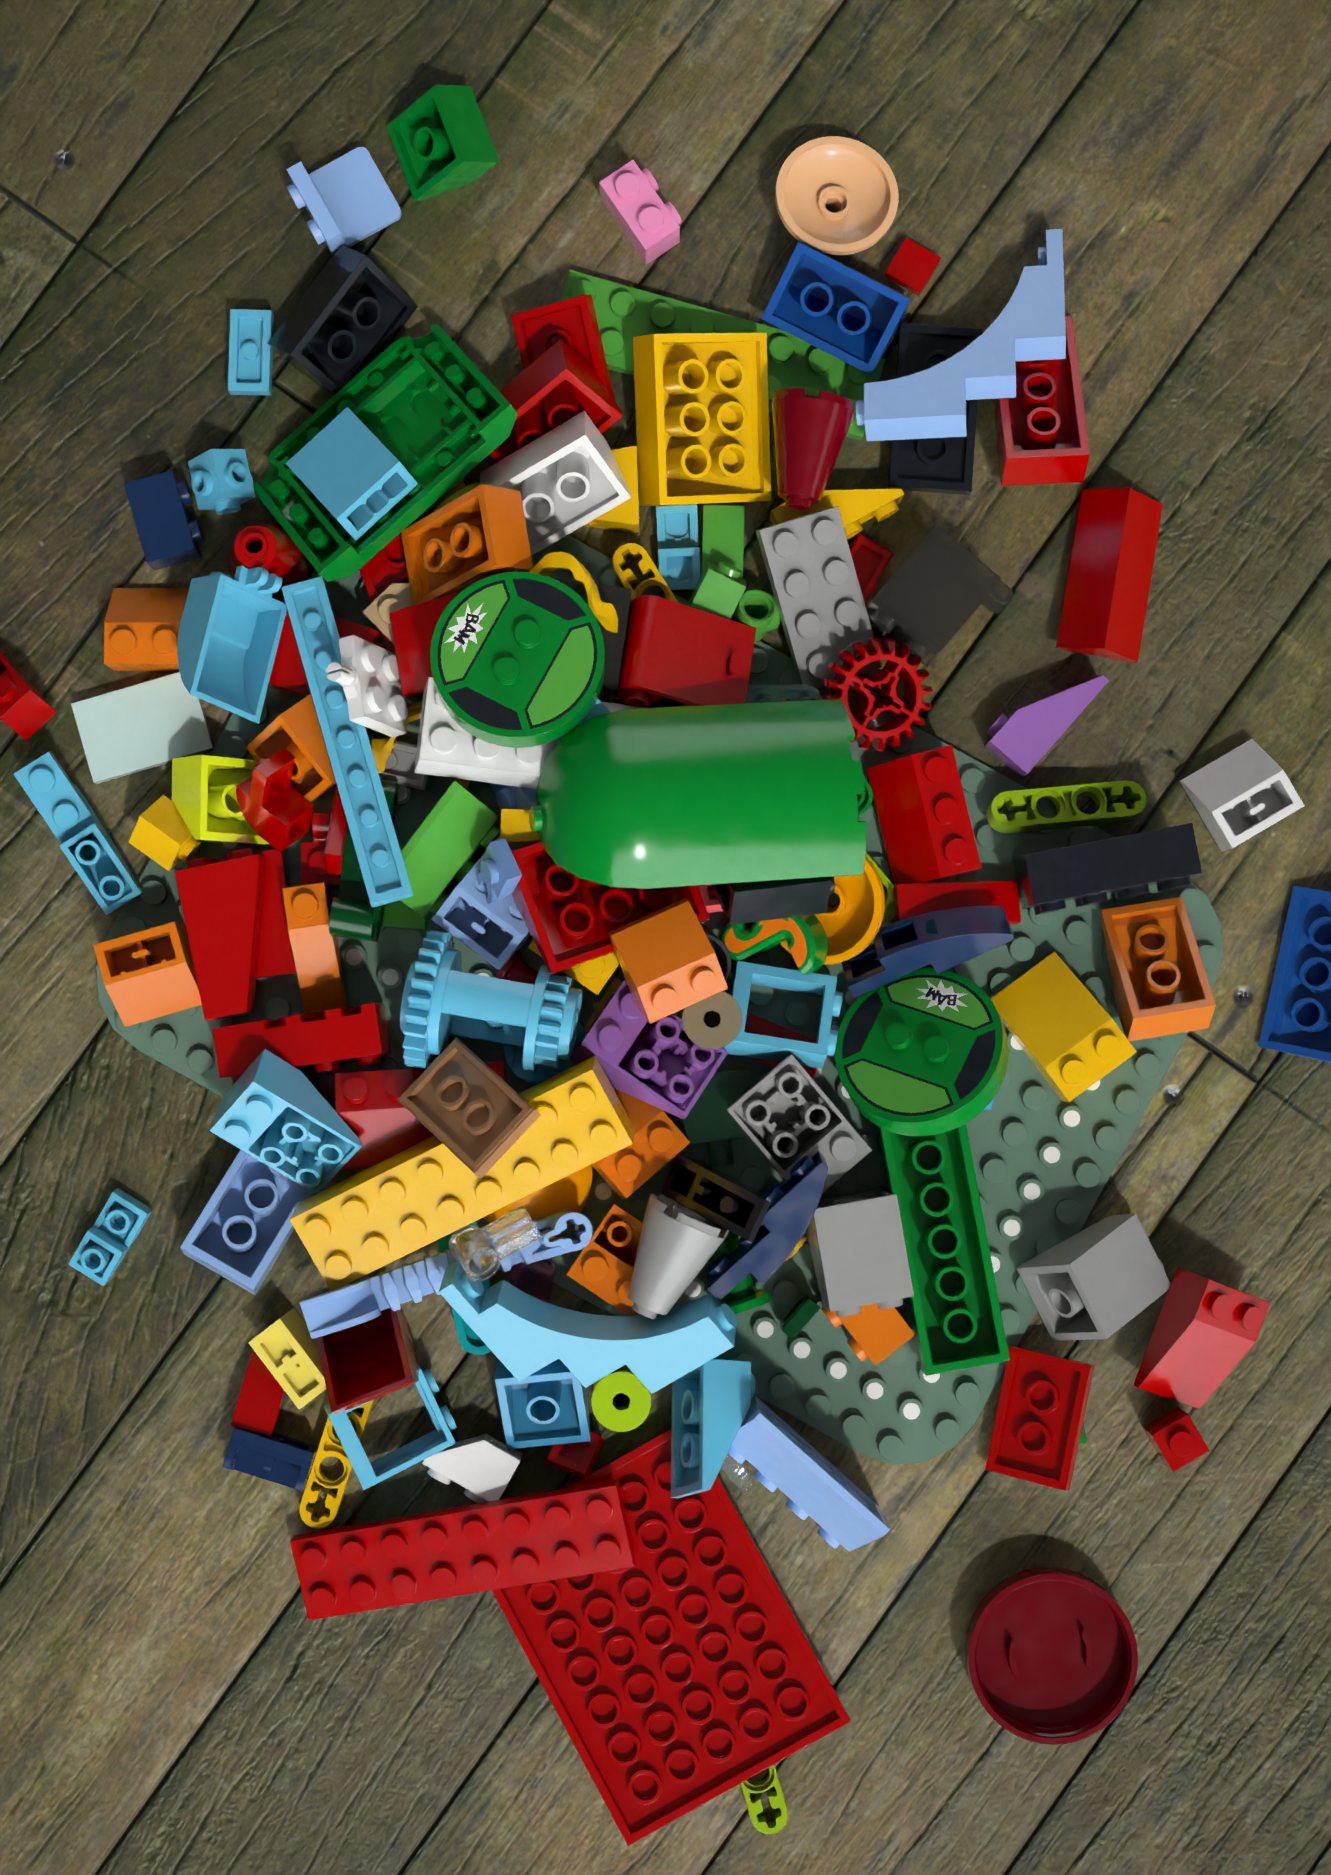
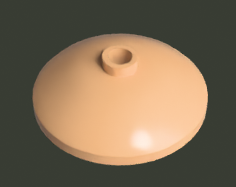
M826 136L802 144L787 157L776 181L775 203L780 219L786 229L799 242L825 254L849 255L870 248L887 233L894 221L898 208V186L890 166L874 149L860 141L847 137ZM834 205L839 211L836 213L830 212L826 206Z

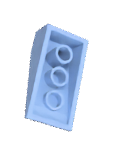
M240 1150L180 1248L184 1255L256 1295L294 1230L289 1219L297 1204L313 1196L315 1193Z

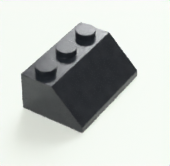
M341 245L267 344L295 369L334 396L388 348L418 306L365 254Z

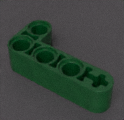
M380 779L394 826L399 784L395 780ZM348 826L338 897H334L332 902L329 934L335 937L377 942L380 935L384 905L371 907Z

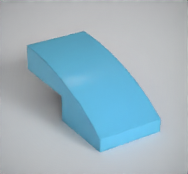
M697 504L656 506L659 571L671 590L695 589L700 579Z

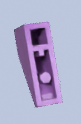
M1102 675L1018 709L1009 718L1002 713L987 730V733L992 738L985 747L1018 776L1023 778L1109 680Z

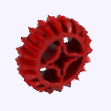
M870 637L866 647L861 641H855L852 643L854 655L842 649L838 654L843 664L839 665L833 662L828 664L829 670L834 672L835 676L833 679L823 678L821 680L822 685L831 688V693L822 694L820 700H842L855 732L854 741H850V744L857 740L858 748L867 750L872 743L875 750L883 751L887 740L891 746L898 747L900 746L899 733L911 739L914 737V732L910 725L912 723L919 726L925 724V720L918 716L920 709L927 711L932 708L930 703L922 701V696L931 694L933 690L931 686L921 685V682L926 680L930 674L925 669L916 670L922 659L917 655L908 657L910 647L901 644L896 648L895 640L886 638L881 645L878 638ZM878 660L887 661L883 669L878 668L876 673L869 678L856 674L866 664ZM898 673H900L904 683L905 693L903 701L896 694V686L900 679L897 676ZM863 685L878 688V692L889 703L880 700L876 701L875 697L870 694L871 691ZM849 686L857 695V703L853 709L856 712L854 716L851 714L848 705ZM884 710L896 714L889 722L881 726L866 727L870 719L875 720L879 713Z

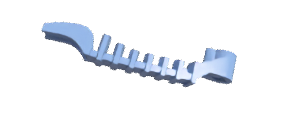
M561 1211L538 1220L512 1226L510 1230L501 1233H491L489 1237L478 1241H468L466 1245L455 1249L450 1247L445 1249V1252L434 1256H424L423 1260L411 1264H401V1267L387 1272L384 1270L378 1272L376 1276L361 1278L343 1287L300 1301L299 1304L311 1339L318 1338L372 1320L380 1316V1311L390 1308L393 1311L400 1310V1304L411 1300L418 1303L422 1301L423 1296L431 1293L439 1295V1289L446 1268L458 1260L469 1272H474L483 1280L489 1278V1273L498 1270L509 1271L511 1266L521 1262L528 1265L568 1252L581 1250L588 1245L592 1238V1225L588 1218L580 1213ZM566 1221L579 1225V1230L573 1233L574 1240L564 1236H555L567 1229Z

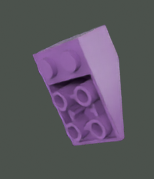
M624 980L573 1051L570 1061L577 1065L596 1056L613 1088L681 1119H685L728 1052L723 1048L706 1049L693 1043L684 1031L682 1019L675 1014L650 1024L635 1005L628 984Z

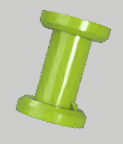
M625 1364L594 1383L591 1398L592 1410L599 1423L607 1429L616 1432L631 1431L646 1420L651 1408V1393ZM619 1393H624L628 1397L622 1399L617 1397L616 1395Z

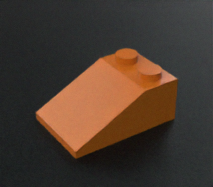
M480 484L401 532L413 606L462 591L471 584L492 575L506 572H529L533 568L521 494L517 490Z
M1176 897L1101 910L1100 917L1116 1008L1124 1035L1129 1042L1207 1029L1216 1003L1183 898Z
M613 1088L635 1127L633 1144L591 1165L620 1199L624 1200L683 1150L690 1141L663 1110Z

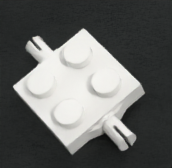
M355 635L338 639L341 665L336 662L329 664L326 669V673H329V675L326 676L329 680L336 681L343 687L350 721L390 737L407 734L405 719L408 716V707L414 704L415 701H412L414 699L413 695L403 696L396 654Z

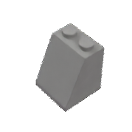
M876 1189L819 1200L817 1209L806 1229V1234L823 1307L830 1312L836 1311V1316L843 1317L859 1314L862 1312L861 1306L877 1303L878 1309L898 1307L903 1305L902 1298L914 1296L897 1194L883 1189Z
M1136 1213L1108 1216L1017 1267L1053 1341L1108 1339L1168 1291L1171 1286L1164 1266L1158 1259L1146 1235V1229L1139 1221Z

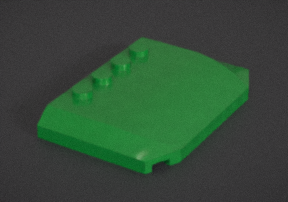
M438 324L430 326L433 333L415 340L408 335L392 343L273 449L267 460L271 468L263 483L260 485L256 481L253 486L257 496L327 582L350 577L501 445L511 434L518 413ZM347 407L400 461L418 483L357 540L346 531L286 465V462Z

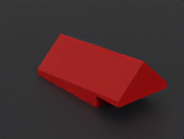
M1131 488L1081 490L1060 607L1062 613L1055 649L1138 663L1163 508L1162 503Z

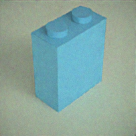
M348 407L286 462V465L355 540L361 537L418 484L400 461Z

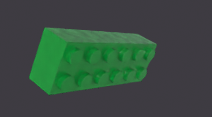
M966 1124L951 1131L931 1136L900 1135L876 1125L887 1188L889 1192L897 1194L914 1292V1296L908 1297L921 1370L928 1376L1010 1361Z

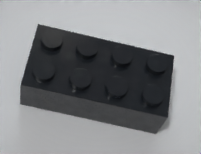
M1192 823L1025 854L1013 861L1022 910L1034 908L1035 915L1065 909V901L1075 900L1076 907L1101 903L1102 901H1107V893L1112 892L1116 893L1117 900L1149 893V885L1154 884L1157 885L1158 892L1191 885L1190 877L1202 873Z

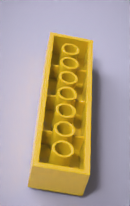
M593 1056L519 1093L541 1116L481 1179L434 1135L299 1202L289 1220L330 1291L361 1278L632 1145L635 1127L597 1057Z

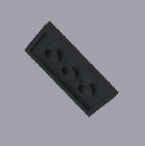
M900 323L896 378L926 370L949 359L982 335L983 329ZM966 400L967 437L891 440L888 489L970 495L972 491L978 400Z

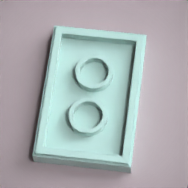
M180 672L71 703L93 783L95 784L171 763L172 758L195 756L214 749L202 701L189 694L182 682Z

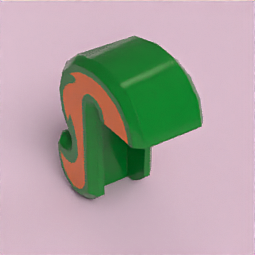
M815 914L734 925L727 924L720 936V940L728 949L731 959L735 961H741L745 958L751 959L787 940L788 948L799 971L803 975L816 972L825 963L828 952V940L825 930Z

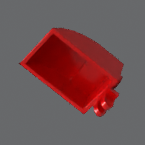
M390 1308L380 1311L381 1315L372 1320L316 1338L331 1413H341L418 1382L417 1358L409 1326L401 1309L393 1311Z

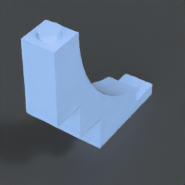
M1063 229L1046 230V247H1038V266H1024L1018 285L1005 308L984 333L966 348L949 359L912 375L887 381L864 383V400H856L857 426L865 425L867 441L967 437L966 400L1016 398V361L1066 358Z

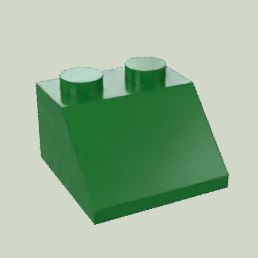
M434 85L386 126L414 201H422L474 182L499 162L471 86Z

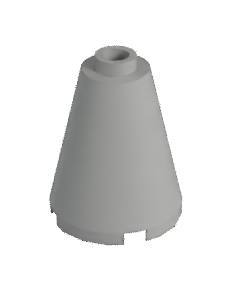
M651 1194L647 1201L628 1292V1299L634 1302L632 1309L651 1319H655L657 1314L667 1315L724 1241L729 1230L713 1221L710 1224L704 1223L706 1219L673 1199L662 1195L657 1197Z

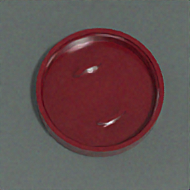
M1036 1567L1015 1573L999 1582L984 1596L975 1609L965 1640L967 1672L971 1684L985 1710L999 1725L1010 1733L1035 1743L1051 1745L1068 1744L1096 1734L1112 1722L1121 1712L1131 1695L1136 1681L1138 1651L1135 1635L1127 1616L1102 1586L1089 1577L1069 1569Z

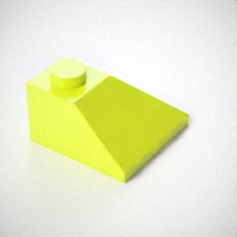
M209 755L172 758L171 800L195 840L269 845L248 824L240 810L236 796V786L251 776V771L257 763L255 760Z

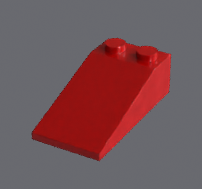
M1065 316L1066 358L1016 361V398L994 399L1001 486L1077 483L1084 481L1090 450L1072 316Z

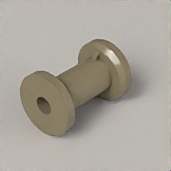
M721 991L684 1008L682 1024L686 1035L693 1043L706 1049H718L730 1044L737 1037L742 1025V1013L736 1000L728 993ZM707 1012H714L718 1015L719 1022L716 1027L711 1028L704 1023V1015Z

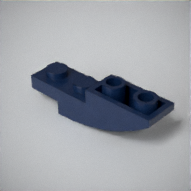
M968 906L937 910L906 918L880 928L874 938V945L867 947L857 956L841 963L847 988L855 998L928 964H931L936 973L939 974L1014 940V936L1003 906Z
M820 1151L811 1158L808 1155L801 1158L791 1168L789 1172L790 1178L780 1187L777 1184L772 1185L761 1195L771 1203L762 1221L763 1225L760 1226L754 1241L751 1242L740 1237L738 1241L740 1246L729 1256L723 1253L710 1264L707 1269L709 1274L706 1276L707 1290L718 1301L750 1273L763 1284L794 1250L817 1209L824 1189L828 1166L825 1156Z

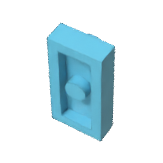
M230 309L228 392L230 395L271 396L273 348L267 344L273 336L274 314L272 310Z

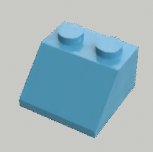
M497 1358L495 1383L507 1449L587 1442L591 1440L587 1387L585 1388L560 1359L553 1361L519 1382Z

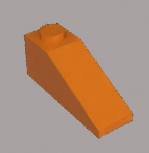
M323 882L282 888L288 933L305 1014L320 1013L324 1010L347 1008L338 937L329 934V920L333 902L331 885Z

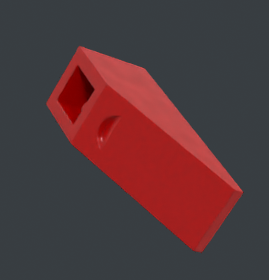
M0 649V719L27 741L57 712Z

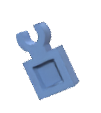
M506 838L490 842L481 859V873L477 877L479 885L485 883L487 886L488 896L486 901L488 904L504 900L507 895L512 894L522 877V873Z

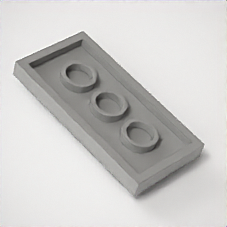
M838 506L756 530L801 691L804 692L824 686L821 683L823 678H834L835 673L829 670L828 664L830 662L839 665L843 664L838 654L840 650H847L854 655L852 649L853 642L861 641L866 647L868 639L874 637ZM878 660L866 664L856 674L859 675L881 668V661Z

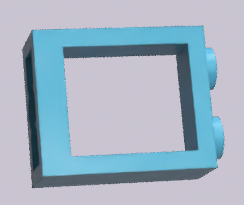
M737 961L731 996L736 1000L741 1009L742 1025L737 1037L730 1044L724 1046L723 1049L728 1052L727 1054L781 1062L788 1055L792 1054L801 1066L822 1069L827 1055L834 1056L838 1031L830 1030L832 1016L839 1017L843 997V992L836 991L837 976L818 973L803 975L799 970ZM751 984L822 995L816 1043L744 1032Z
M418 1366L419 1380L414 1385L435 1430L371 1463L346 1414L364 1404L338 1414L331 1413L330 1404L323 1406L363 1490L455 1444L450 1431L457 1428L448 1407L444 1405L439 1408L433 1396L434 1393L440 1390L429 1368L422 1371Z

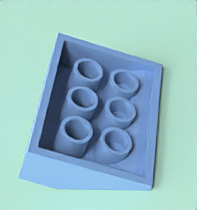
M756 1395L753 1396L750 1408L728 1454L740 1464L745 1460L750 1462L758 1470L754 1476L771 1492L779 1488L790 1499L786 1502V1505L802 1520L810 1516L821 1527L817 1533L833 1548L836 1549L841 1544L850 1552L884 1537L890 1528L880 1507Z

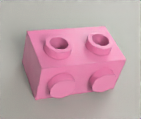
M633 159L599 182L601 201L645 265L680 243L679 224L682 223L680 215L671 202L668 201L665 204L656 193L659 189L658 184L647 168L640 170Z

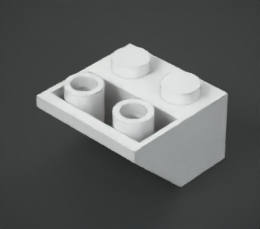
M1253 739L1180 780L1221 852L1236 847L1305 806L1284 770Z

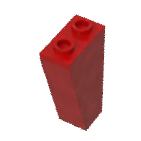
M251 849L229 852L226 854V861L212 864L210 857L185 862L186 869L175 871L205 1021H214L254 1012L266 862L264 856L259 854L252 855Z

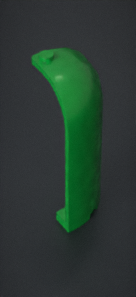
M841 699L625 709L594 716L566 733L545 759L537 786L536 805H531L529 808L531 831H537L543 848L556 865L581 879L610 887L650 889L863 875L866 856L867 822L858 820L857 795L865 794L861 761H853L850 750V741H854L855 732Z

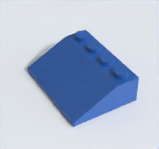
M1293 886L1258 1047L1330 1064L1331 892Z

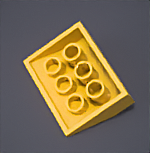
M767 332L674 333L633 337L639 506L772 501Z

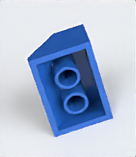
M798 242L761 319L872 375L892 341L912 298L824 253Z

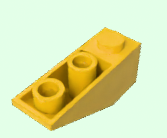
M902 489L824 490L818 504H811L810 510L788 508L785 506V502L771 510L770 521L775 525L838 506L848 540L863 530L861 524L874 517L880 522L895 514L899 510L897 504L901 503L904 492Z

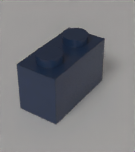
M172 470L124 484L145 559L150 567L154 570H159L202 557L199 544L205 543L198 519L191 520L187 505L193 504V498L186 480L180 481L177 475Z

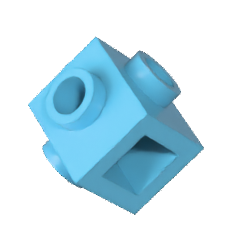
M210 449L188 461L191 486L195 493L198 510H216L217 515L233 514L241 510V504L255 497L253 478L250 474L245 449Z

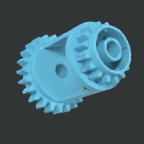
M434 930L427 932L426 938L424 937L422 948L419 949L418 961L414 960L409 968L402 996L400 1029L405 1034L403 1048H405L403 1054L404 1064L410 1067L426 1069L432 1063V1060H435V1055H440L446 1049L450 1036L523 1048V1070L536 1072L539 1065L558 1069L561 1060L570 1061L576 1042L582 1007V989L574 988V979L555 975V973L550 974L545 965L540 967L535 985L461 972V952L454 950V936L451 933Z

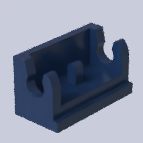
M234 1427L223 1467L288 1486L304 1493L318 1446L277 1433L269 1436Z

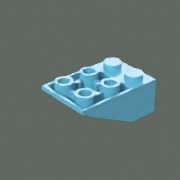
M266 1049L261 1052L221 1098L210 1128V1132L315 1194L322 1190L363 1144L299 1069Z

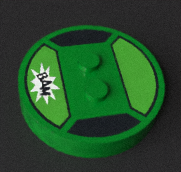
M500 573L483 578L465 588L448 604L441 614L430 646L433 679L439 698L446 711L468 733L478 739L498 746L511 748L533 747L546 744L564 736L589 714L599 697L604 681V640L599 623L591 608L567 585L537 573Z
M921 968L862 994L853 1003L838 1031L835 1060L840 1080L856 1108L869 1121L880 1128L900 1135L931 1136L951 1131L966 1124L990 1104L999 1091L1006 1075L1009 1061V1044L1005 1028L996 1007L989 996L978 985L954 972L945 970L937 974L934 968Z

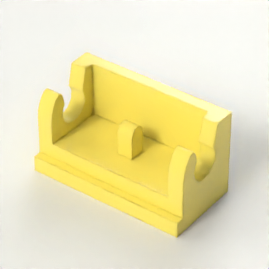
M294 1308L248 1342L298 1409H301L326 1390L316 1338L311 1339L307 1324Z

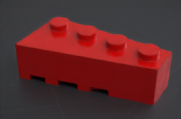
M375 1002L361 1004L358 1008H336L324 1010L318 1014H299L282 1017L279 1020H262L212 1028L219 1078L231 1077L232 1085L264 1049L297 1069L298 1067L314 1065L315 1073L340 1069L339 1061L356 1059L357 1066L382 1063L381 1055L391 1053L384 1004Z

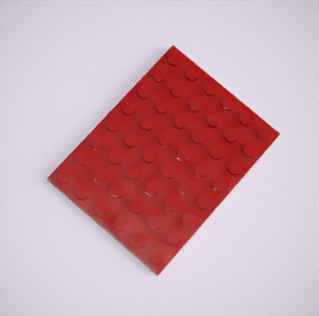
M672 1427L590 1472L588 1479L581 1477L562 1488L566 1489L618 1480L636 1558L634 1567L492 1590L628 1846L851 1722L845 1707L719 1476L717 1475L711 1489L681 1498H671Z

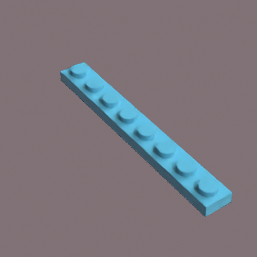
M320 576L281 587L371 907L374 908L412 897L413 892L366 728L350 721L343 687L338 682L329 680L326 676L329 675V673H326L329 664L336 662L341 665V654L338 640L340 637L323 577Z

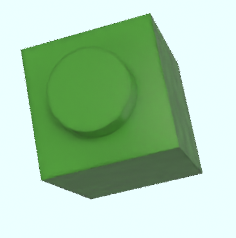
M708 561L686 606L731 619L746 589V581L740 577L742 571L724 561H720L718 566Z

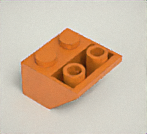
M174 921L93 945L104 986L125 1027L202 1005L189 940L183 923Z
M613 1204L592 1234L590 1242L581 1250L566 1275L626 1316L641 1315L632 1309L634 1302L628 1299V1292L643 1223L616 1204Z

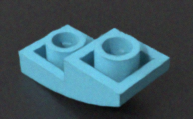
M117 1188L110 1195L95 1224L87 1230L68 1265L100 1285H106L135 1241L153 1209Z

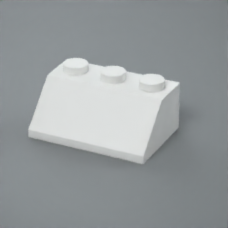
M585 411L480 472V484L520 491L531 556L631 498L630 490L607 441Z

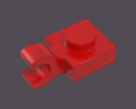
M313 813L312 815L314 842H301V884L324 882L340 885L341 875L329 874L325 870L324 852L331 818L330 813Z

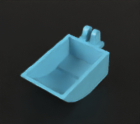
M237 566L234 577L222 572H211L209 576L192 578L179 626L177 644L178 668L182 682L189 694L258 724L287 612L286 604L272 598V594L281 588L282 578L280 576L269 574L267 570L261 567L248 569L244 566Z

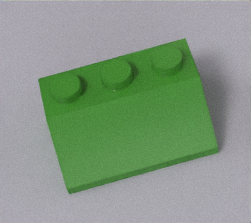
M456 781L451 784L401 850L413 896L400 901L427 921L449 897L448 893L457 881L461 882L476 864L473 860L481 849H487L489 843L495 841L500 836V829L498 828L501 824L500 817Z

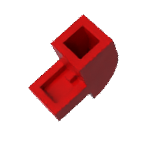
M284 748L269 758L263 757L253 767L251 776L236 786L237 801L244 818L261 838L280 853L309 832L314 804L290 786L295 757Z

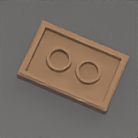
M457 1037L397 1099L480 1179L541 1116Z

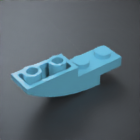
M51 750L13 774L60 842L59 847L106 915L142 893L133 874L78 786L74 785Z

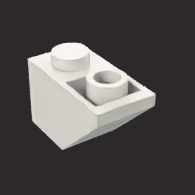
M483 1434L455 1442V1444L424 1459L422 1464L429 1467L427 1473L434 1479L447 1485L452 1480L466 1488L464 1494L477 1503H484L500 1499L523 1454L515 1449H507L506 1444L488 1434Z

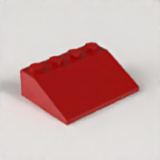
M541 842L511 851L522 873V877L512 896L550 974L615 953L608 932L684 898L688 899L700 923L710 919L697 885L650 889L610 887L581 879L556 865L543 848Z

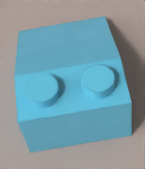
M712 1359L672 1382L671 1498H681L711 1489L750 1408L751 1399L755 1393V1378L751 1374V1362Z

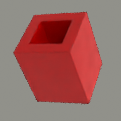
M1179 1407L1142 1427L1161 1461L1172 1472L1210 1451L1189 1414Z

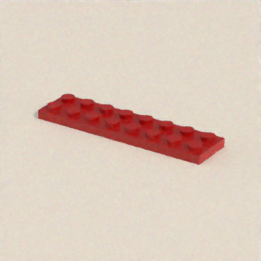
M618 1480L294 1535L290 1540L308 1620L634 1567L636 1562Z

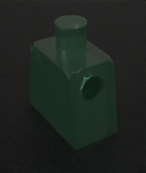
M750 1068L715 1072L687 1117L682 1119L688 1140L690 1141L689 1144L706 1142L709 1167L734 1164L731 1139L748 1137L726 1109L750 1089Z

